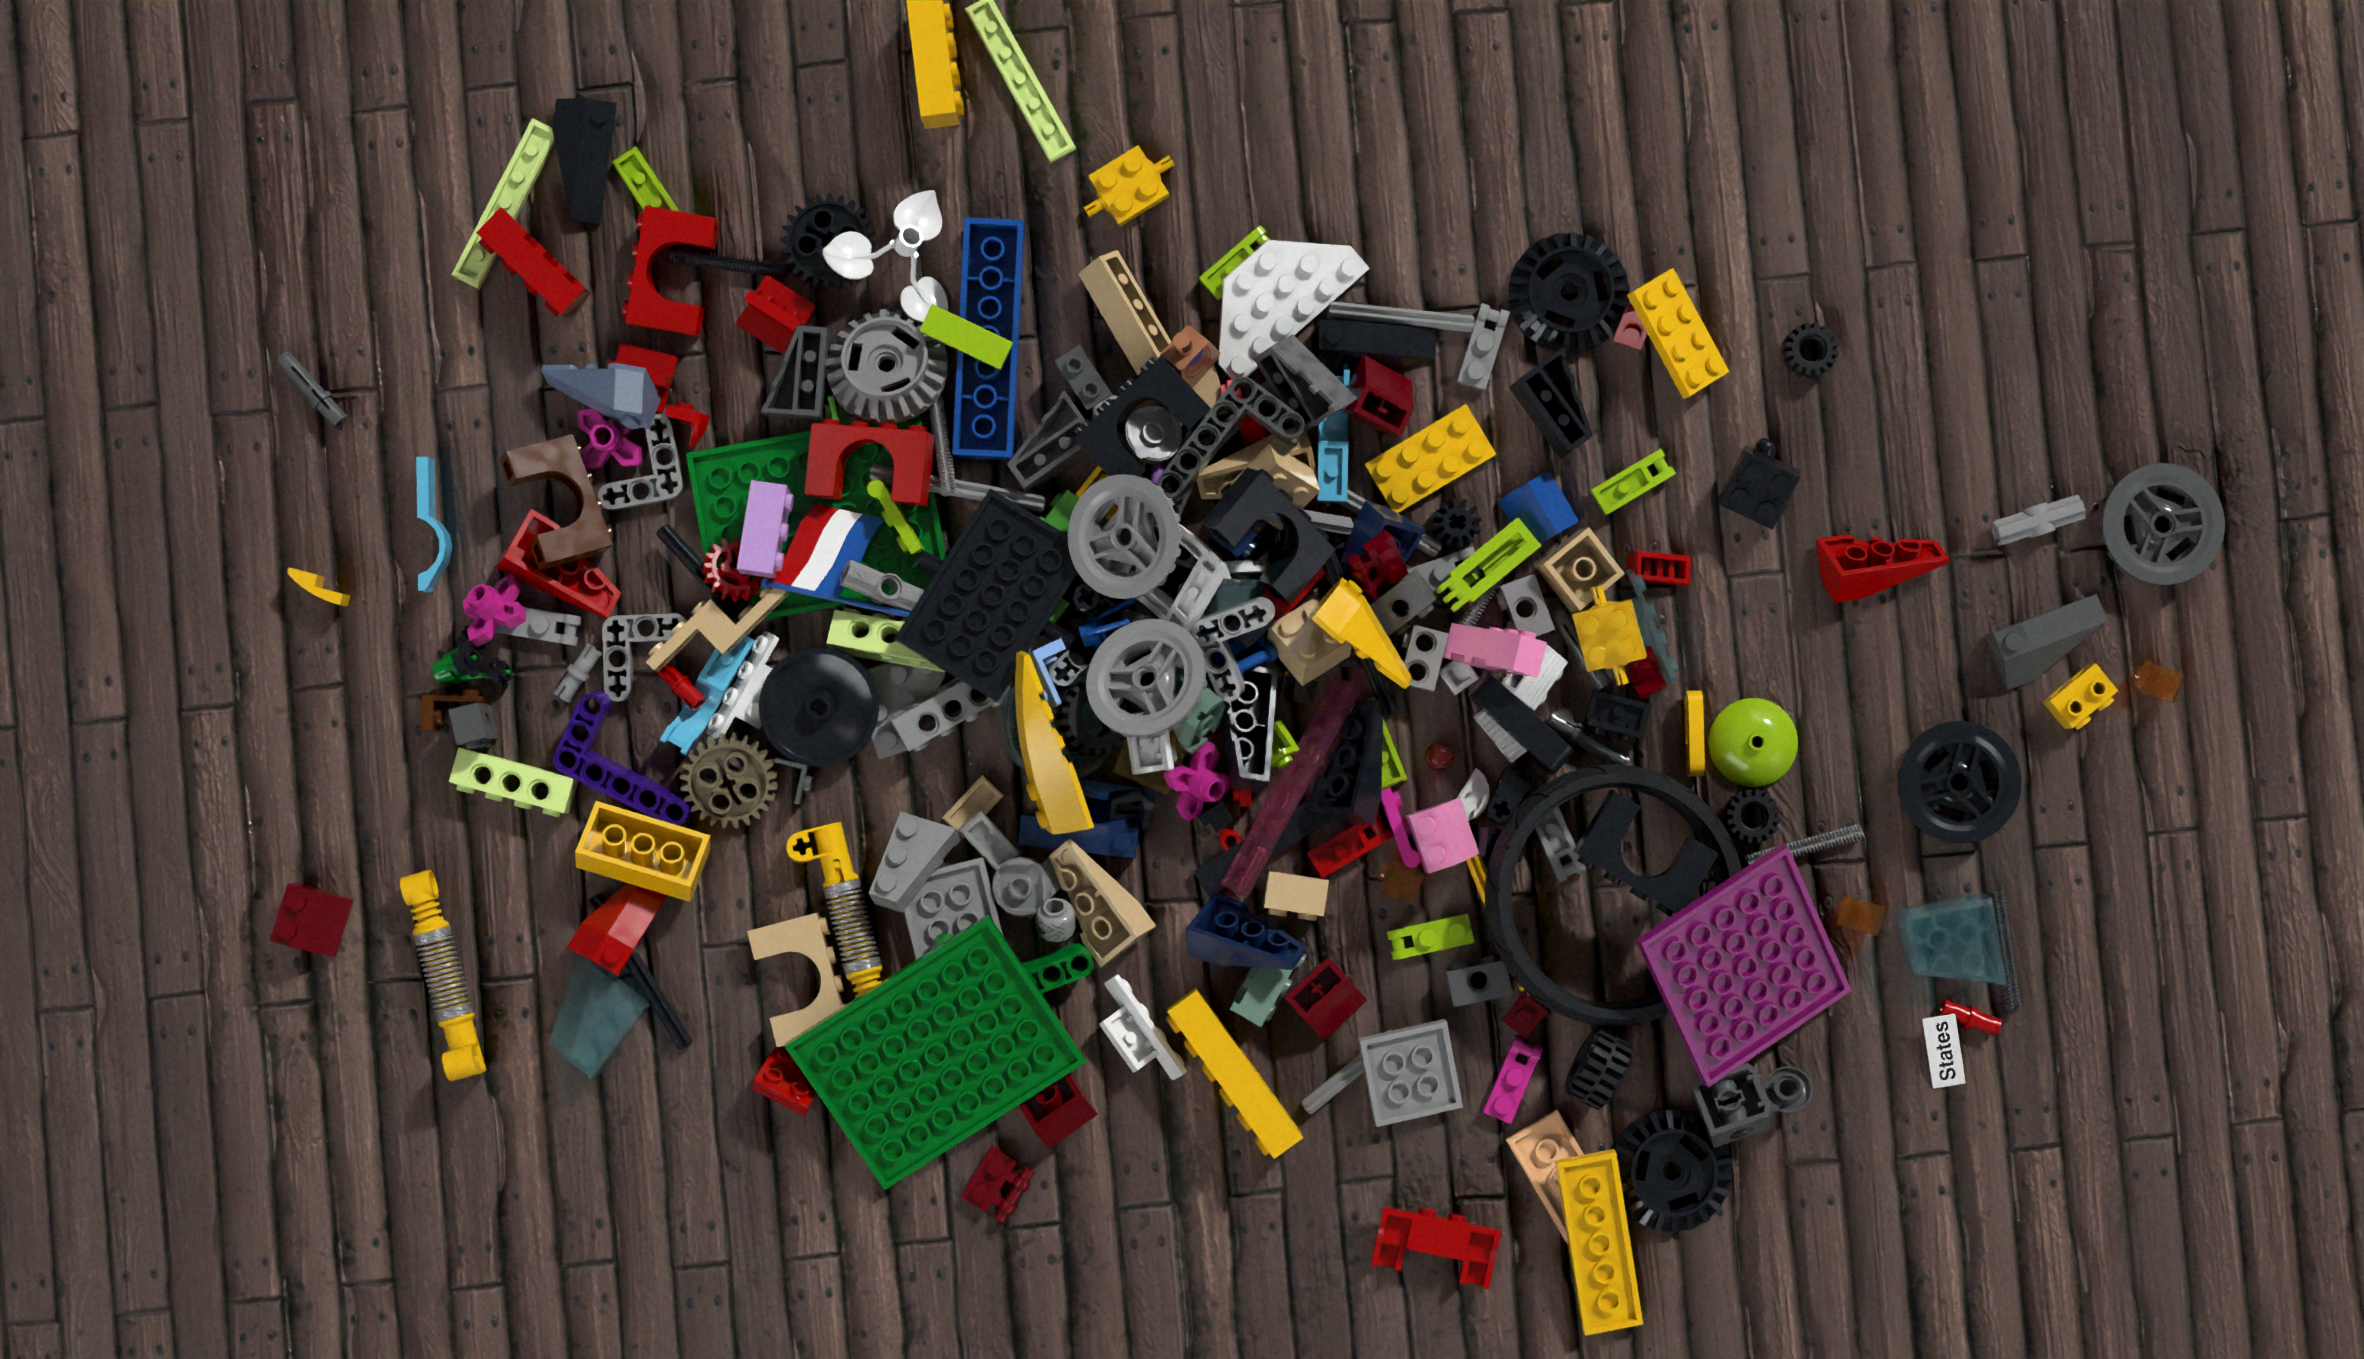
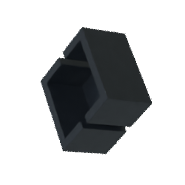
M1745 445L1733 468L1734 475H1729L1718 497L1719 505L1773 530L1785 508L1784 500H1789L1800 479V472L1790 465Z

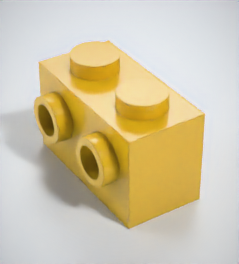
M2096 663L2087 664L2042 702L2064 729L2075 727L2078 730L2091 720L2089 715L2097 708L2101 711L2114 701L2112 696L2118 692V689Z

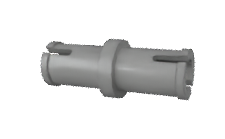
M586 643L574 664H569L567 667L568 673L554 691V694L560 695L559 698L570 703L583 681L587 682L590 678L589 672L603 653L600 650H596V647Z

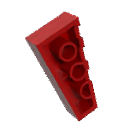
M502 207L476 232L482 238L478 243L491 255L496 251L503 258L500 264L511 275L517 272L524 278L525 281L522 285L533 296L539 293L547 301L544 306L555 317L561 314L567 318L591 294Z

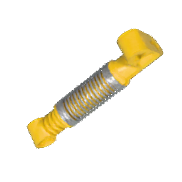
M836 822L793 834L788 839L786 852L789 858L798 863L820 859L825 878L822 884L825 898H830L827 904L832 906H829L828 909H833L829 914H834L830 919H835L832 924L837 926L833 929L838 930L835 932V935H839L836 940L841 941L837 945H842L838 949L839 951L843 950L840 953V956H844L841 961L851 960L842 964L845 971L844 974H846V979L850 980L852 985H856V988H853V992H858V995H855L856 999L882 982L877 980V978L881 977L882 963H880V957H874L879 952H874L878 947H873L876 942L871 941L875 937L870 936L874 933L869 931L872 929V926H868L871 921H866L870 916L865 914L869 911L864 910L867 908L866 905H862L866 902L861 900L864 898V895H860L863 890H858L862 885H860L859 875L854 873L842 823ZM814 833L819 855L813 856L811 847L806 849L805 855H800L799 851L793 850V847L797 845V840L802 839L804 844H808V834Z
M430 869L401 877L400 888L407 906L413 905V909L410 912L415 913V916L412 917L413 921L417 920V923L414 924L415 929L412 932L415 945H424L417 948V951H422L418 956H423L419 961H424L421 964L422 967L426 966L422 971L428 972L424 974L425 977H429L425 980L430 982L427 987H432L428 992H433L430 995L431 998L435 997L431 1002H436L433 1005L434 1008H438L434 1011L436 1013L435 1016H437L436 1019H438L439 1027L444 1029L449 1051L442 1054L445 1074L450 1082L481 1074L487 1070L473 1024L475 1016L473 1004L467 1002L471 998H466L469 993L464 992L468 989L463 987L466 985V982H462L465 977H460L464 972H459L462 967H457V965L461 962H456L459 957L454 956L458 952L453 951L456 949V946H451L455 941H448L453 939V936H448L452 934L449 922L444 920L443 916L439 917L438 914L442 913V910H437L436 906H439L440 903L434 900L439 897L436 878Z

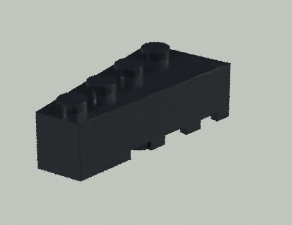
M1255 666L1245 671L1242 676L1245 683L1243 693L1236 700L1224 701L1223 703L1226 705V709L1220 724L1232 789L1261 793L1270 781L1278 669ZM1227 681L1224 688L1226 690L1230 689L1233 693L1236 686L1235 684H1229Z

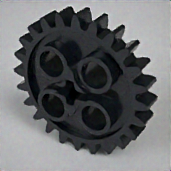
M828 193L826 201H823L820 195L816 194V203L814 204L806 198V208L802 209L797 205L795 206L798 213L796 217L787 215L792 223L791 226H782V229L789 235L780 238L782 243L788 245L781 252L783 255H791L785 263L787 266L796 265L792 271L795 276L802 272L804 273L802 276L804 284L812 278L813 287L816 289L821 282H824L826 290L830 289L831 282H835L838 289L842 288V280H846L850 285H853L852 279L845 278L833 269L826 267V261L822 254L825 244L819 237L807 232L806 228H813L827 239L831 237L834 239L839 234L852 230L861 233L869 240L871 247H875L877 242L869 239V237L875 235L876 230L874 228H866L872 223L871 218L861 219L865 213L864 208L861 207L854 211L855 201L852 199L845 205L843 195H840L836 202L831 193ZM820 216H830L832 218L831 224L826 228L818 227L817 220ZM804 241H815V249L810 253L802 252L801 246Z

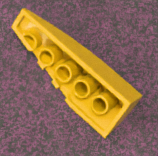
M1019 651L1016 653L1015 671L1016 719L1020 748L1029 784L1026 785L1027 792L1032 801L1036 800L1039 809L1036 812L1037 821L1042 829L1045 828L1053 835L1091 829L1094 827L1076 771L1072 762L1068 763L1066 757L1062 755L1061 750L1065 747V743L1057 730L1051 727L1050 723L1054 719L1052 710L1045 699L1042 701L1039 695L1044 694V690L1030 654Z

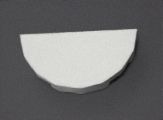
M1268 560L1224 561L1230 575L1264 573L1270 566Z
M1475 768L1457 798L1460 797L1468 821L1477 818L1486 809L1490 799L1489 785L1486 777L1477 768Z

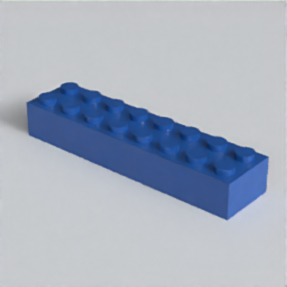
M964 217L959 317L1013 342V346L1001 371L963 352H957L952 455L957 459L1010 461L1014 456L1025 247L1024 220Z

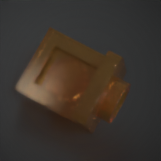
M2145 660L2143 666L2139 665L2136 669L2133 682L2136 683L2135 687L2139 693L2174 704L2184 675L2154 665L2152 661Z
M1844 896L1843 901H1840L1837 905L1835 917L1838 919L1837 924L1840 926L1878 936L1886 907Z

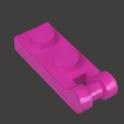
M1391 787L1381 790V803L1401 861L1406 867L1415 868L1420 864L1421 857L1418 852L1411 849L1408 840L1409 837L1413 836L1407 819L1402 821L1398 811L1403 808L1400 796L1397 791L1392 793Z
M1516 1035L1510 1044L1482 1111L1509 1124L1512 1123L1543 1050L1542 1046L1527 1044L1523 1042V1038ZM1518 1053L1528 1057L1525 1065L1515 1061Z

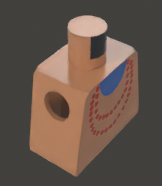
M1187 325L1180 333L1173 337L1172 342L1161 352L1160 357L1162 356L1193 387L1215 364L1220 352L1210 341Z

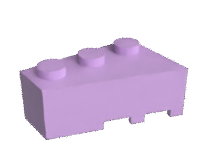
M751 480L736 568L739 573L776 578L777 571H782L784 553H781L783 542L787 541L789 531L787 520L789 512L792 511L794 495L791 494L787 485Z

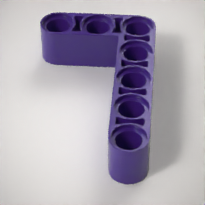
M599 690L581 697L554 754L553 762L556 769L655 819L675 825H680L688 820L693 813L690 811L692 803L691 801L685 802V796L591 751L611 709V700L605 692ZM591 698L596 699L600 703V711L598 713L593 712L589 707V700ZM578 725L586 727L588 731L587 739H582L578 736ZM566 751L574 754L576 758L574 766L566 762ZM593 764L598 765L602 769L601 779L593 776L591 772ZM619 778H624L628 781V792L622 791L619 788ZM645 791L654 793L656 796L655 805L646 802L644 797ZM672 804H677L682 808L683 815L681 818L675 817L672 814Z

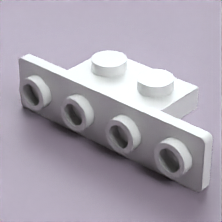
M766 630L755 640L752 647L753 651L748 660L740 666L738 678L734 685L725 692L723 704L718 713H715L709 720L707 734L717 741L719 740L720 733L725 735L735 716L758 729L762 726L759 715V698L764 681L773 669L765 663L779 641L778 637Z
M1118 974L1106 981L1104 985L1116 1000L1120 1009L1099 1023V1025L1132 1072L1138 1071L1156 1057L1172 1080L1184 1075L1187 1070L1184 1067L1183 1059L1178 1053L1173 1052L1166 1042L1167 1038L1164 1032L1156 1027L1149 1018L1147 1008L1134 997L1130 984Z

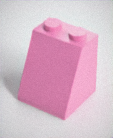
M1460 797L1405 816L1411 828L1416 849L1421 857L1424 872L1432 873L1479 854Z

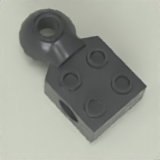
M1745 1063L1709 1088L1700 1079L1690 1082L1694 1099L1713 1148L1771 1129L1774 1113L1798 1112L1807 1106L1813 1094L1812 1081L1807 1073L1791 1066L1775 1069L1767 1076L1765 1081H1762V1075L1758 1073L1757 1069L1749 1063ZM1785 1088L1796 1090L1792 1096L1781 1094V1091Z

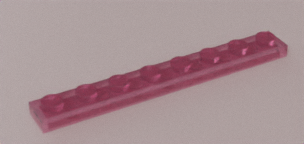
M1338 677L1334 678L1297 745L1300 750L1291 756L1293 761L1284 768L1223 878L1221 885L1247 898L1362 689L1357 685Z

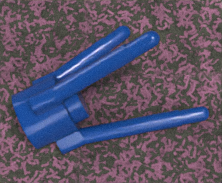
M1136 598L1126 599L1097 616L1087 618V623L1079 625L1084 646L1086 648L1094 646L1095 650H1097L1104 640L1108 638L1107 631L1128 625L1130 623L1128 619L1107 625L1102 620L1138 600Z

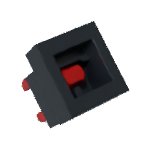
M1220 799L1204 804L1202 812L1197 817L1204 827L1210 824L1214 831L1220 834L1219 842L1225 850H1229L1225 843L1228 836H1235L1236 840L1241 842L1238 832L1230 829L1228 826L1235 820L1229 813L1223 800Z

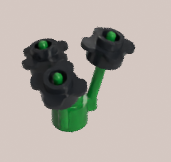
M468 625L457 636L459 646L443 654V659L432 665L433 675L442 685L449 682L457 685L466 681L487 679L491 686H502L503 689H507L508 681L511 680L509 665L506 664L505 660L500 661L498 657L494 658L492 663L487 664L486 672L479 673L478 667L483 661L481 650L485 649V645L475 647L469 641Z

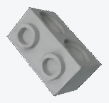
M1413 625L1411 631H1405L1401 647L1406 648V652L1402 661L1408 671L1409 667L1413 664H1419L1424 669V677L1419 681L1411 679L1409 687L1434 692L1449 633L1418 625ZM1421 635L1429 637L1432 642V647L1427 652L1420 651L1416 646V639Z

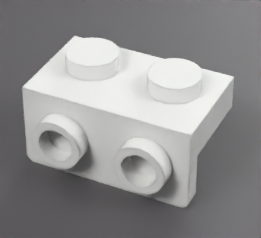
M1137 712L1131 714L1142 715L1144 712ZM1172 728L1166 730L1165 735L1159 737L1157 735H1151L1148 739H1141L1136 736L1132 738L1127 737L1132 774L1174 769L1173 762L1177 761L1175 746L1170 743L1169 733L1172 732Z

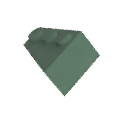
M1306 954L1302 956L1293 969L1299 970L1307 956ZM1251 967L1232 999L1229 1009L1262 1027L1264 1021L1269 1022L1277 1008L1274 1003L1279 994L1284 996L1292 982L1288 979L1292 970Z

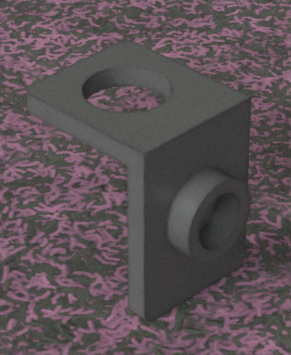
M774 758V763L802 769L794 804L802 805L804 793L809 794L812 786L813 777L808 776L810 766Z

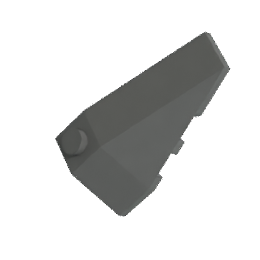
M2094 594L1988 633L1985 636L2006 690L2037 679L2108 621L2098 595Z

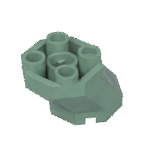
M1178 669L1175 695H1178L1184 681V669ZM1208 680L1206 689L1202 690L1200 704H1196L1192 709L1193 714L1189 719L1185 717L1179 722L1180 726L1174 730L1181 748L1190 754H1193L1205 745L1208 739L1204 735L1209 730L1214 733L1226 709V705L1223 704L1224 700L1213 693Z

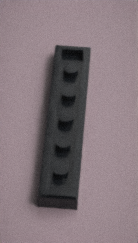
M1309 799L1193 872L1210 897L1329 823L1332 819L1308 813Z

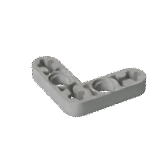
M655 414L650 429H645L654 475L603 485L598 492V498L605 509L618 511L674 500L683 494L685 484L672 421L666 416ZM660 420L663 425H667V429H664L662 433L664 440L670 439V444L660 443L654 446V441L660 442L658 433L652 431V427L657 425L656 421ZM662 449H669L673 454L672 461L667 465H661L657 461V454ZM676 468V473L670 472V476L673 482H678V487H674V493L670 494L668 490L663 489V485H666L668 482L667 476L664 473L660 475L659 471H669ZM640 483H644L649 487V495L643 500L636 499L633 494L634 487ZM627 486L629 503H626L625 497L615 499L614 505L605 500V496L609 495V490L613 489L616 494L625 493L623 487Z
M1258 597L1210 614L1198 620L1192 627L1191 634L1204 652V659L1208 666L1207 673L1217 696L1224 701L1236 700L1245 688L1244 679L1227 640L1264 627L1273 619L1275 607L1267 598ZM1257 606L1259 609L1266 610L1263 619L1261 615H1256L1248 620L1247 615L1255 611ZM1233 614L1239 618L1241 623L1239 629L1228 627L1226 624L1227 615ZM1218 624L1219 629L1209 636L1201 634L1200 630L1202 628L1209 629ZM1213 652H1220L1224 655L1226 660L1224 666L1219 667L1213 664L1211 661V654ZM1227 669L1230 670L1226 676L1225 674L1221 677L1218 676V674L1225 672ZM1227 681L1229 684H1235L1236 688L1233 690V693L1230 689L1226 690L1224 688Z
M671 613L619 615L605 620L602 628L604 691L610 700L623 702L628 700L633 693L632 643L668 641L672 637L670 634L671 630H662L664 636L659 637L661 631L659 619H663V625L674 624V619H678V623L681 621L686 623L688 621L686 617ZM643 620L652 621L655 627L653 634L648 637L642 636L638 630L639 624ZM616 621H618L620 626L624 627V632H619V642L625 641V647L617 645L609 647L610 641L616 643L615 634L609 631L610 627L615 626ZM619 650L625 654L626 661L623 666L616 668L610 663V656L614 651ZM610 671L618 673L626 671V677L620 676L621 685L626 686V691L621 692V697H617V693L611 691V687L617 684V676L610 677Z

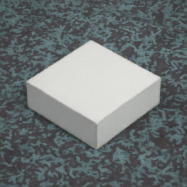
M1454 660L1439 670L1440 676L1454 695H1457L1479 679L1471 665Z

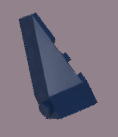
M1365 500L1353 522L1354 526L1351 534L1348 535L1340 562L1347 582L1351 580L1358 585V580L1354 579L1350 572V557L1353 555H1359L1360 557L1365 555L1362 546L1385 529L1392 534L1404 563L1412 556L1426 530L1386 506Z
M1094 799L1086 801L1094 824L1093 828L1053 835L1045 828L1042 829L1036 818V812L1021 815L1018 845L1058 849L1064 842L1071 839L1085 853L1136 858L1140 821L1139 818L1109 822L1107 816L1108 801Z
M1218 893L1213 894L1186 927L1187 955L1211 964L1292 970L1306 952V946L1283 930L1273 929L1267 924V919L1259 915L1256 917L1249 912L1247 905Z

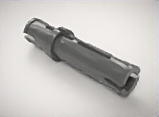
M287 351L278 357L275 363L281 367L285 374L311 402L310 406L314 411H319L334 429L339 428L348 420L347 414L333 401V395L328 390L325 391L293 356L291 351ZM295 371H297L305 379L309 386L305 385V383L297 376ZM315 393H317L322 398V400L330 407V409H327L321 403V401L315 396Z
M1564 606L1550 615L1551 620L1579 662L1578 668L1585 671L1596 687V690L1598 691L1613 680L1610 679L1604 668L1596 670V673L1594 671L1587 672L1575 624L1565 611ZM1564 625L1568 627V629L1578 642L1579 647L1575 644V642L1573 641L1572 637L1570 636Z
M1555 710L1545 723L1554 732L1566 738L1567 743L1571 745L1576 744L1609 764L1627 765L1631 758L1630 754L1583 728L1584 725L1582 723H1575Z

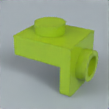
M1281 720L1274 722L1271 768L1277 767L1279 770L1289 765L1293 761L1291 756L1300 750Z

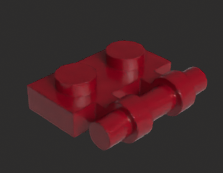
M1386 529L1362 546L1365 555L1362 557L1353 555L1349 559L1351 565L1350 572L1353 578L1358 580V586L1362 590V595L1368 602L1377 600V586L1380 585L1386 591L1409 574L1392 534Z
M992 1145L961 1195V1198L985 1213L992 1203L997 1205L999 1209L994 1218L1004 1224L1009 1214L1013 1215L1017 1208L1015 1204L1023 1191L1027 1192L1031 1186L1029 1181L1035 1172L1025 1166L1020 1175L1014 1173L1012 1169L1018 1160ZM1008 1180L1013 1186L1006 1198H1004L998 1192L1004 1182Z

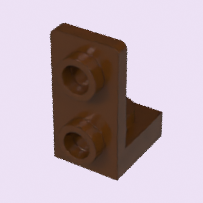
M431 689V695H422L421 731L439 732V725L444 723V709L440 708V702L487 703V697L479 696V690H461V696L449 695V690Z

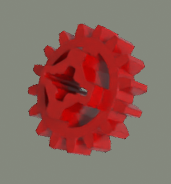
M734 537L731 544L725 538L721 540L720 547L713 544L710 553H707L704 558L705 564L702 568V572L707 574L704 580L705 584L713 583L711 592L715 593L720 590L722 592L721 599L723 600L727 595H732L733 602H737L740 595H742L745 601L749 600L751 593L757 595L761 589V580L765 578L754 575V578L749 582L750 576L748 574L738 572L736 568L740 544L737 537ZM722 558L720 566L716 568L717 560Z

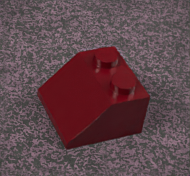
M298 882L288 883L269 941L299 950L336 957L354 900Z
M1071 1072L1019 1105L1033 1131L1048 1149L1098 1115Z

